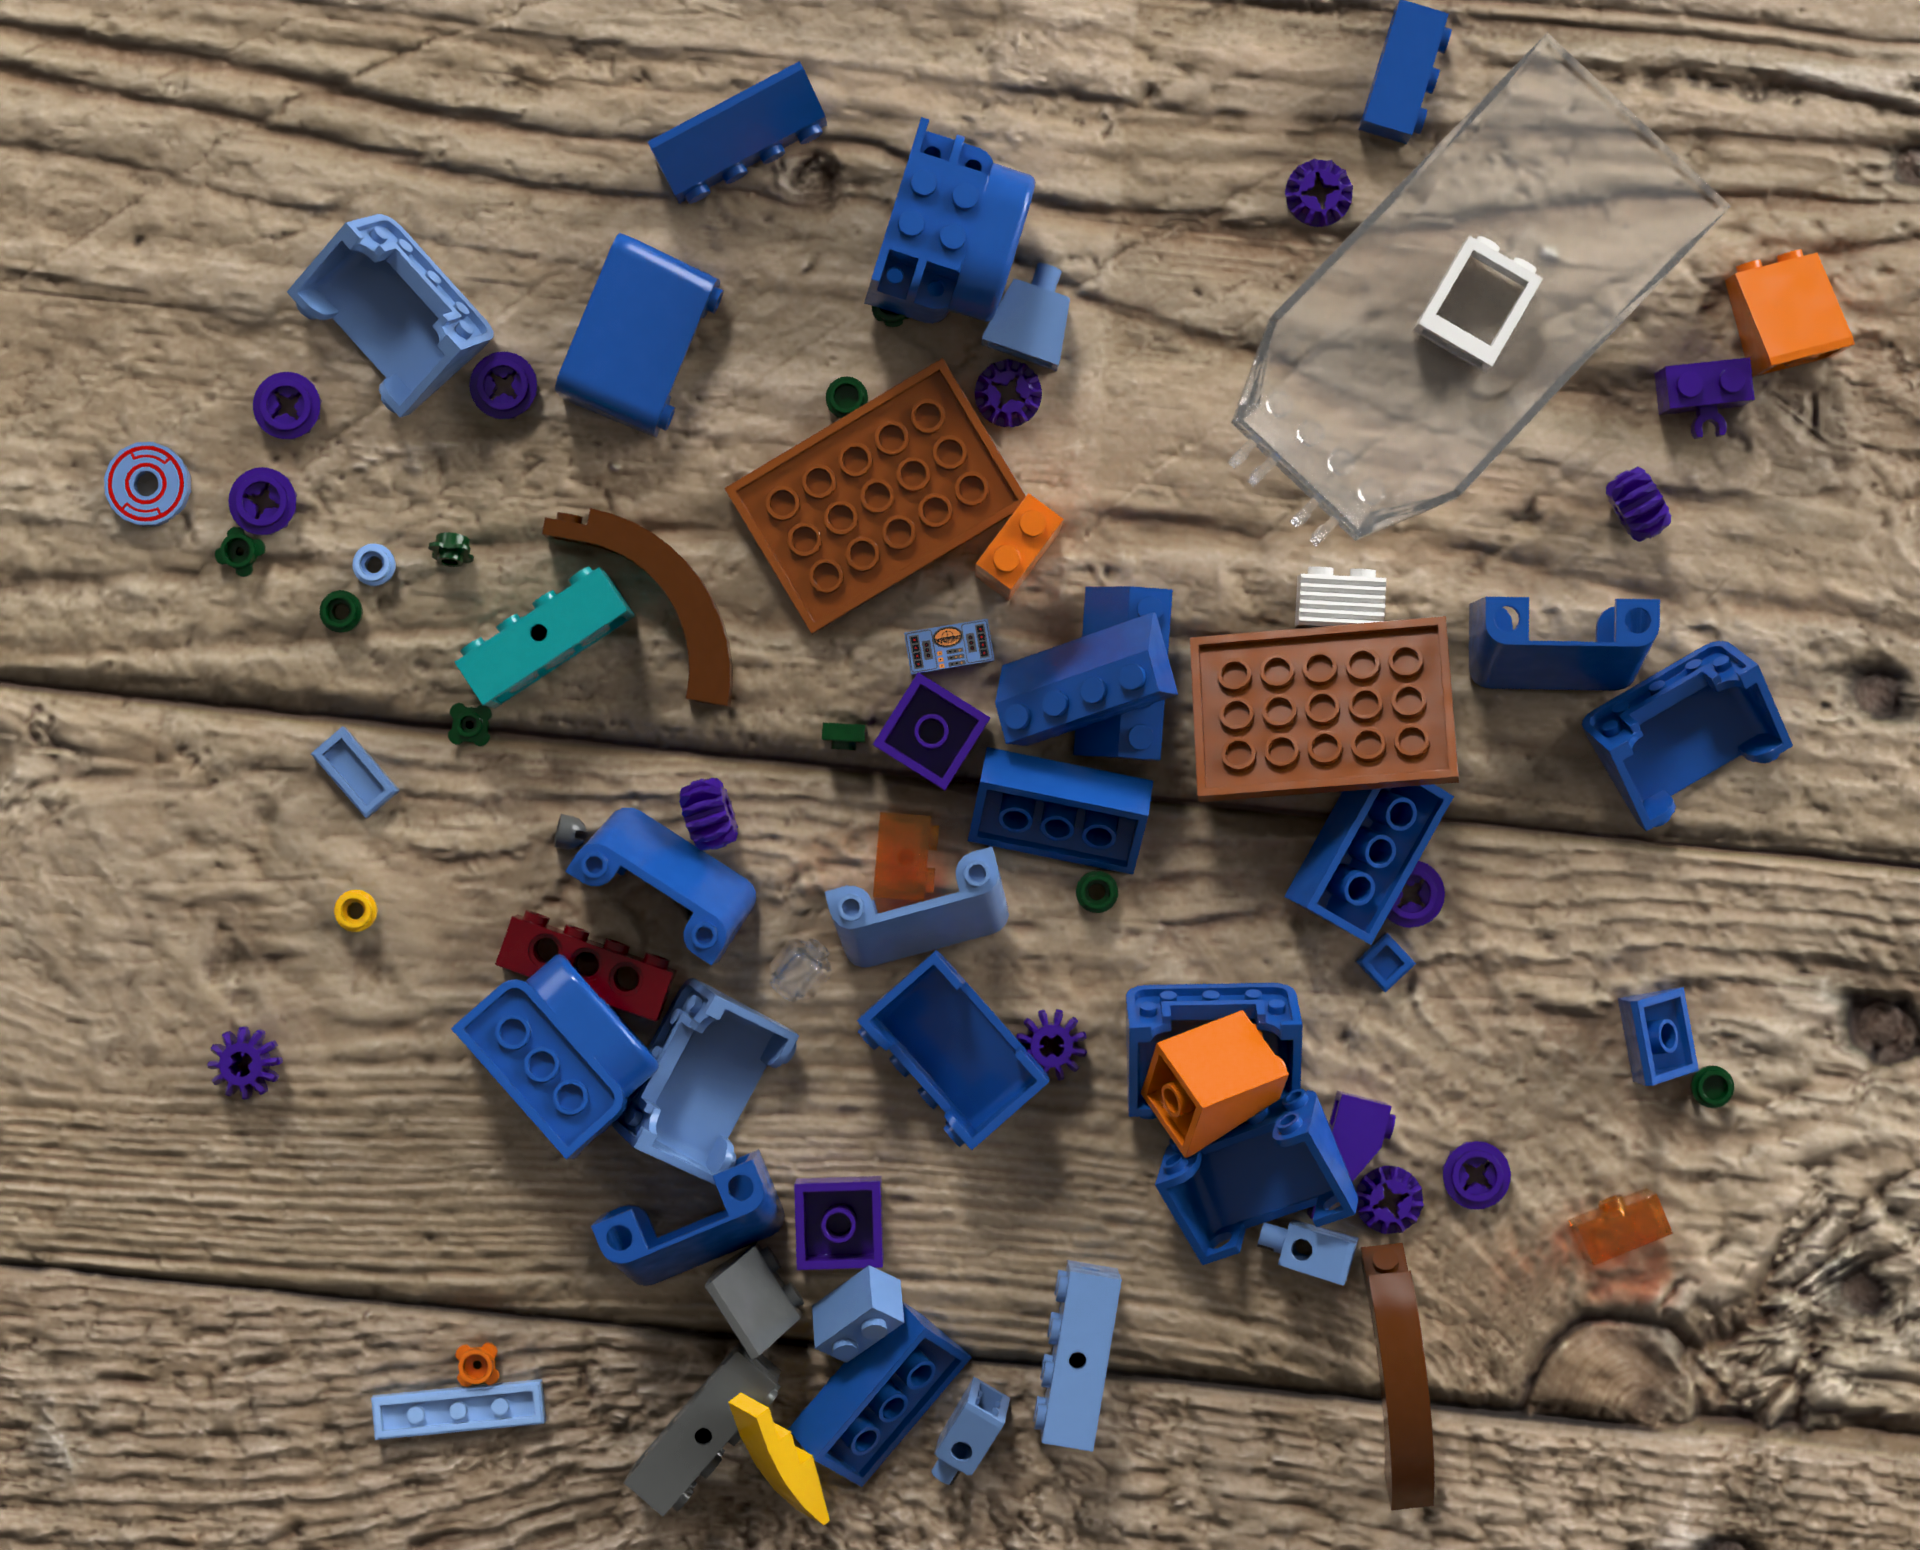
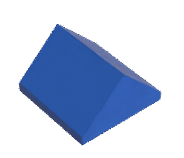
M1684 987L1618 998L1633 1082L1644 1086H1654L1699 1070Z

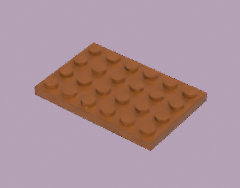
M943 358L724 488L812 635L1008 518L1026 497Z
M1446 616L1190 638L1197 797L1199 802L1459 783Z

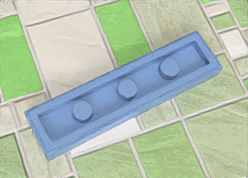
M542 1379L381 1394L371 1397L375 1440L545 1424L546 1422Z

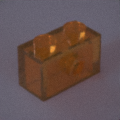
M880 812L873 897L924 901L925 893L934 892L935 868L927 867L929 850L937 851L939 826L931 825L932 816Z
M1647 1188L1622 1197L1621 1194L1608 1197L1598 1203V1208L1568 1220L1583 1259L1593 1266L1673 1234L1658 1195Z

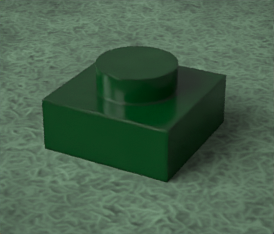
M823 722L822 740L831 741V749L856 751L857 743H866L867 726Z

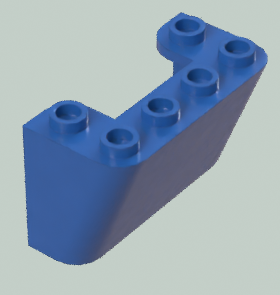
M1529 597L1481 598L1469 604L1470 676L1476 684L1489 689L1608 691L1625 689L1635 680L1658 635L1660 627V599H1615V606L1603 611L1597 619L1596 642L1529 641ZM1504 606L1513 608L1518 614L1519 621L1514 630L1511 616L1503 608Z
M937 950L868 1008L857 1020L861 1025L858 1033L873 1050L879 1046L885 1051L889 1049L893 1053L889 1060L904 1077L911 1074L921 1085L917 1091L923 1100L932 1109H935L938 1105L945 1112L944 1117L947 1120L945 1122L946 1126L943 1128L959 1147L965 1143L973 1150L1050 1082L1049 1076L1040 1064Z
M1304 1089L1291 1091L1284 1098L1271 1104L1190 1157L1185 1158L1170 1138L1155 1182L1157 1190L1202 1265L1240 1253L1247 1228L1315 1205L1313 1222L1317 1228L1355 1215L1358 1204V1195L1316 1092L1305 1091ZM1340 1203L1339 1207L1329 1210L1334 1204ZM1230 1239L1225 1245L1215 1248L1222 1241Z
M758 1149L736 1159L734 1167L712 1176L726 1209L657 1237L650 1217L645 1210L636 1205L620 1206L602 1214L592 1224L591 1228L605 1258L638 1285L649 1286L774 1235L782 1227L785 1215L760 1150Z

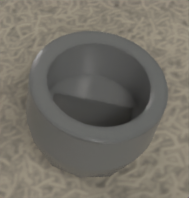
M560 814L554 847L566 850H574L580 847L585 840L575 838L576 831L587 832L585 824L579 818Z

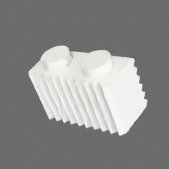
M1308 567V574L1297 576L1295 627L1311 628L1384 621L1386 578H1376V570L1350 569V576L1333 575L1334 568Z

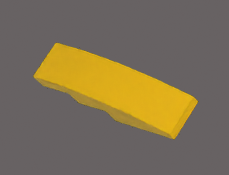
M739 1393L728 1403L739 1435L756 1467L772 1488L791 1506L822 1525L827 1524L830 1519L813 1455L795 1446L791 1431L773 1422L769 1407L743 1393Z

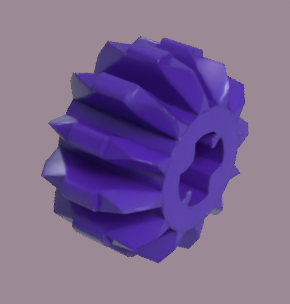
M1637 466L1629 471L1626 470L1607 484L1606 494L1609 498L1608 501L1632 539L1638 542L1647 538L1651 539L1660 534L1671 523L1669 507L1666 505L1657 485L1654 484L1650 475L1644 469Z
M718 778L699 779L681 788L679 802L682 807V815L690 838L700 851L716 850L736 841L738 825L735 820L732 801L728 797L727 789L724 788L723 783Z
M1042 1009L1038 1011L1042 1024L1037 1027L1031 1019L1026 1018L1023 1023L1033 1033L1031 1036L1017 1033L1016 1038L1019 1042L1030 1044V1047H1026V1050L1042 1065L1048 1076L1049 1068L1054 1067L1057 1079L1063 1080L1065 1077L1061 1065L1066 1063L1074 1072L1079 1069L1078 1064L1070 1057L1072 1054L1085 1057L1087 1050L1082 1047L1073 1046V1043L1083 1041L1087 1036L1084 1031L1069 1034L1078 1023L1075 1017L1070 1018L1062 1026L1060 1025L1063 1018L1062 1010L1056 1009L1053 1022H1048L1047 1014ZM1047 1035L1052 1039L1059 1035L1063 1040L1058 1042L1059 1046L1063 1047L1057 1055L1052 1051L1046 1055L1040 1051V1048L1044 1047V1044L1040 1042L1042 1037Z
M247 1026L239 1027L237 1037L231 1031L222 1034L225 1046L222 1044L212 1045L211 1051L219 1056L220 1060L209 1061L207 1066L209 1069H220L221 1074L212 1079L214 1085L228 1081L225 1095L233 1096L239 1089L242 1099H250L253 1089L260 1095L268 1092L265 1080L270 1082L278 1081L279 1075L270 1069V1066L280 1065L283 1063V1060L279 1056L270 1057L269 1052L278 1046L276 1041L262 1045L265 1038L264 1030H257L251 1037ZM249 1055L253 1062L248 1065V1069L241 1071L238 1064L242 1061V1057Z

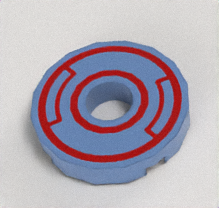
M136 442L121 449L109 462L104 476L105 495L111 508L122 519L142 527L160 526L169 522L168 520L173 519L176 514L178 515L186 507L191 493V476L183 460L172 449L154 442ZM146 473H153L158 479V488L150 496L141 495L137 487L139 478Z

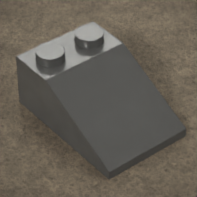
M758 1242L753 1243L714 1268L705 1284V1288L752 1360L760 1356L801 1319L803 1312L800 1306L804 1304L803 1298L794 1284L790 1282L785 1285L777 1273L781 1265L773 1251L768 1246L762 1249Z

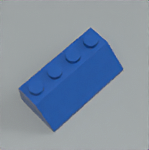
M799 61L649 140L648 144L678 203L680 204L687 200L689 204H692L708 196L711 193L709 188L724 180L726 184H730L741 179L748 173L747 168L761 160L763 164H768L779 159L786 153L785 147L797 141L800 144H806L815 140L823 133L821 128L827 126V121L806 72Z
M1131 586L1085 587L1082 637L1154 612L1158 618L1168 655L1173 589ZM1165 699L1076 729L1073 755L1160 761Z
M1152 612L1002 665L995 704L1006 744L1029 746L1178 695L1156 613Z
M987 747L968 841L1133 875L1149 816L1153 781Z
M1435 784L1343 791L1284 897L1372 945L1454 796Z
M904 1302V1323L848 1363L844 1362L788 1428L806 1452L813 1455L816 1462L860 1487L864 1486L972 1358L925 1316Z

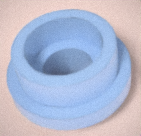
M367 544L361 547L353 558L354 574L366 585H383L394 575L396 569L394 555L383 545ZM377 557L382 562V568L377 573H371L368 569V563L372 558Z

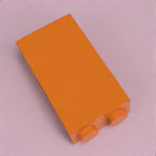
M1028 493L976 562L975 577L1009 601L1059 535L1064 519Z

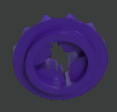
M1314 158L1302 165H1298L1292 172L1286 184L1285 199L1290 212L1300 222L1313 227H1325L1336 223L1346 214L1352 203L1353 185L1347 176L1346 170L1341 169L1332 160L1326 161ZM1316 176L1321 181L1323 188L1336 189L1326 195L1323 209H1321V204L1318 203V199L1315 196H1302V194H1306L1307 191L1314 188Z
M495 352L480 360L473 369L469 385L471 397L476 406L486 415L495 419H515L518 415L530 409L534 398L537 396V376L531 365L523 357L511 352ZM492 373L504 380L510 376L514 378L511 386L517 395L515 399L511 395L508 396L502 393L491 400L498 388L494 383L495 380L491 377Z
M1006 359L991 363L979 375L974 395L977 408L986 420L1000 427H1016L1026 423L1035 415L1041 403L1042 389L1038 375L1025 363ZM1015 377L1018 378L1015 392L1025 402L1010 399L1007 404H1004L999 409L1001 393L992 384L1006 387L1010 382H1013Z
M280 372L266 378L257 388L253 398V413L259 426L269 435L279 439L295 440L304 434L310 433L312 427L320 419L322 400L315 385L306 377L294 372ZM278 392L289 400L295 397L298 398V402L294 405L297 411L296 414L299 417L298 419L287 413L281 416L278 415V411L282 408L279 402L280 399L276 395Z
M265 467L254 468L240 475L232 485L228 499L229 510L234 521L247 532L256 535H272L286 528L293 515L297 512V493L290 480L277 470ZM268 489L270 491L269 498L275 501L279 508H265L263 514H260L259 517V506L253 503L252 500L247 499L248 495L253 497L255 495L262 496L265 490Z
M1418 861L1405 884L1412 886L1421 879L1423 880L1419 885L1420 888L1417 891V895L1424 906L1422 907L1418 903L1415 904L1412 901H1408L1398 907L1397 905L1401 902L1400 899L1403 896L1401 891L1387 916L1388 920L1402 927L1414 928L1429 923L1439 914L1444 903L1445 889L1441 877L1434 868Z
M1483 1141L1464 1142L1449 1153L1442 1167L1443 1186L1449 1196L1465 1208L1479 1210L1495 1205L1504 1197L1510 1185L1511 1171L1506 1157L1499 1149ZM1488 1160L1482 1174L1490 1186L1487 1188L1483 1184L1473 1182L1463 1189L1469 1178V1174L1465 1171L1466 1168L1463 1164L1466 1163L1477 1168L1481 1164L1484 1165Z
M1382 1166L1373 1169L1362 1178L1356 1190L1358 1195L1357 1212L1360 1218L1368 1227L1383 1234L1403 1233L1405 1229L1417 1222L1420 1212L1424 1207L1421 1186L1411 1173L1400 1167ZM1384 1183L1393 1194H1407L1396 1202L1397 1210L1395 1211L1397 1216L1395 1217L1386 1206L1373 1208L1374 1205L1379 1204L1378 1201L1384 1199L1383 1191L1385 1190L1382 1185Z

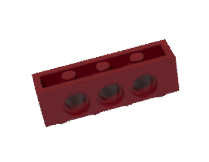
M529 910L525 911L524 916L515 915L511 917L495 965L531 977L548 962L540 957L538 944L542 938H550L556 942L558 954L565 956L571 965L578 969L583 979L608 1005L653 1021L661 1018L677 970L668 967L670 960L646 952L643 959L629 954L630 946L608 938L605 939L604 944L589 940L590 932L566 924L564 930L548 925L549 917ZM582 952H590L597 957L599 967L594 975H586L578 968L577 961ZM630 966L637 971L639 982L636 988L626 989L619 984L617 974L621 967Z

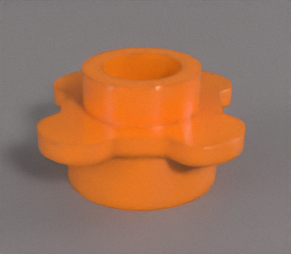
M489 1342L485 1343L482 1347H470L467 1344L461 1345L455 1353L456 1358L459 1360L458 1382L464 1387L483 1382L487 1385L496 1383L500 1376L499 1371L495 1368V1357L498 1354L497 1347ZM480 1361L481 1368H475L474 1362Z

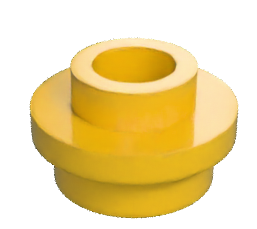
M349 890L343 893L337 899L334 907V915L338 924L351 932H360L368 929L375 922L378 912L374 898L363 890ZM355 902L360 903L364 909V913L359 919L353 918L350 914V907Z

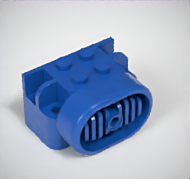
M921 117L864 304L876 306L896 314H903L905 317L924 323L933 324L940 322L947 317L950 311L984 322L991 321L997 312L1033 197L1036 184L1035 179L1030 174L993 163L991 156L986 151L963 143L964 136L957 134L954 140L926 131L929 119Z
M558 954L553 956L526 981L514 979L499 985L451 1029L563 1157L575 1160L588 1144L606 1131L622 1115L626 1109L627 1097L658 1070L659 1063L612 1007L600 998L577 972L578 969H575L565 956Z

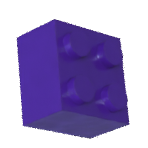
M918 672L872 745L945 791L990 721V717Z
M881 1176L797 1178L794 1183L797 1270L865 1268L868 1265L874 1268H883Z

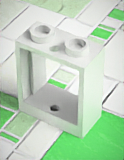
M1469 236L1462 244L1412 331L1486 373L1495 363L1543 278L1535 274L1537 269L1529 262L1517 257L1511 260L1499 253L1500 247L1493 241L1482 236H1478L1477 239ZM1470 256L1524 286L1491 345L1437 315L1439 308Z

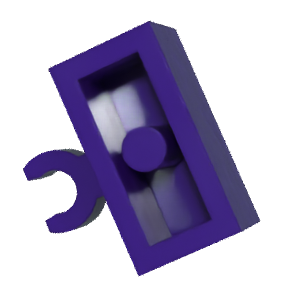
M1750 357L1665 366L1654 373L1659 415L1696 411V418L1691 424V434L1694 439L1703 437L1702 425L1705 421L1713 423L1716 437L1725 435L1727 424L1724 417L1718 413V409L1743 407L1755 400Z

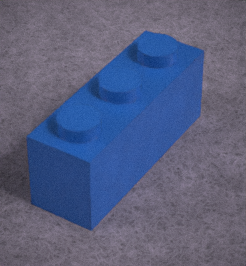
M1399 0L1394 9L1358 130L1404 144L1408 143L1413 133H1421L1428 111L1421 108L1425 92L1433 93L1440 69L1433 67L1437 52L1445 53L1452 29L1445 27L1449 13L1406 0Z

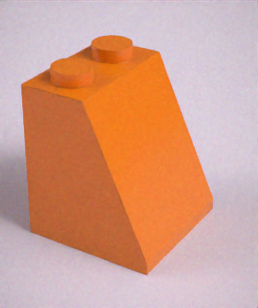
M1802 249L1778 255V262L1762 266L1761 260L1747 262L1736 266L1737 273L1725 280L1745 358L1750 357L1752 378L1831 358L1855 345L1852 333L1818 253L1803 256Z
M1241 1010L1157 1042L1140 1094L1180 1152L1187 1158L1278 1101L1289 1073L1284 1061L1274 1054L1264 1040L1261 1030H1257L1256 1024H1253L1245 1012Z

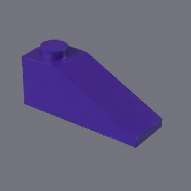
M1337 1091L1329 1126L1353 1182L1382 1148L1383 1140H1390L1396 1116L1390 1114L1392 1106L1385 1102ZM1316 1205L1307 1209L1306 1214L1311 1219L1314 1217Z

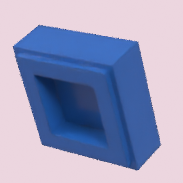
M1386 932L1355 960L1361 969L1385 993L1416 964Z

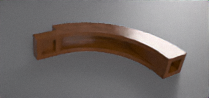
M590 508L587 525L582 524L583 517L558 512L556 519L545 517L542 531L545 537L589 545L618 554L635 563L658 583L677 612L687 642L689 678L686 699L731 708L733 663L728 635L713 597L693 568L658 536L638 524L612 513Z
M1403 1243L1361 1247L1360 1258L1370 1306L1379 1368L1385 1442L1384 1475L1391 1511L1434 1506L1435 1475L1431 1407L1421 1326L1411 1270L1408 1271Z

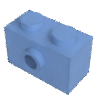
M868 1265L812 1305L815 1349L848 1363L904 1323L901 1280Z

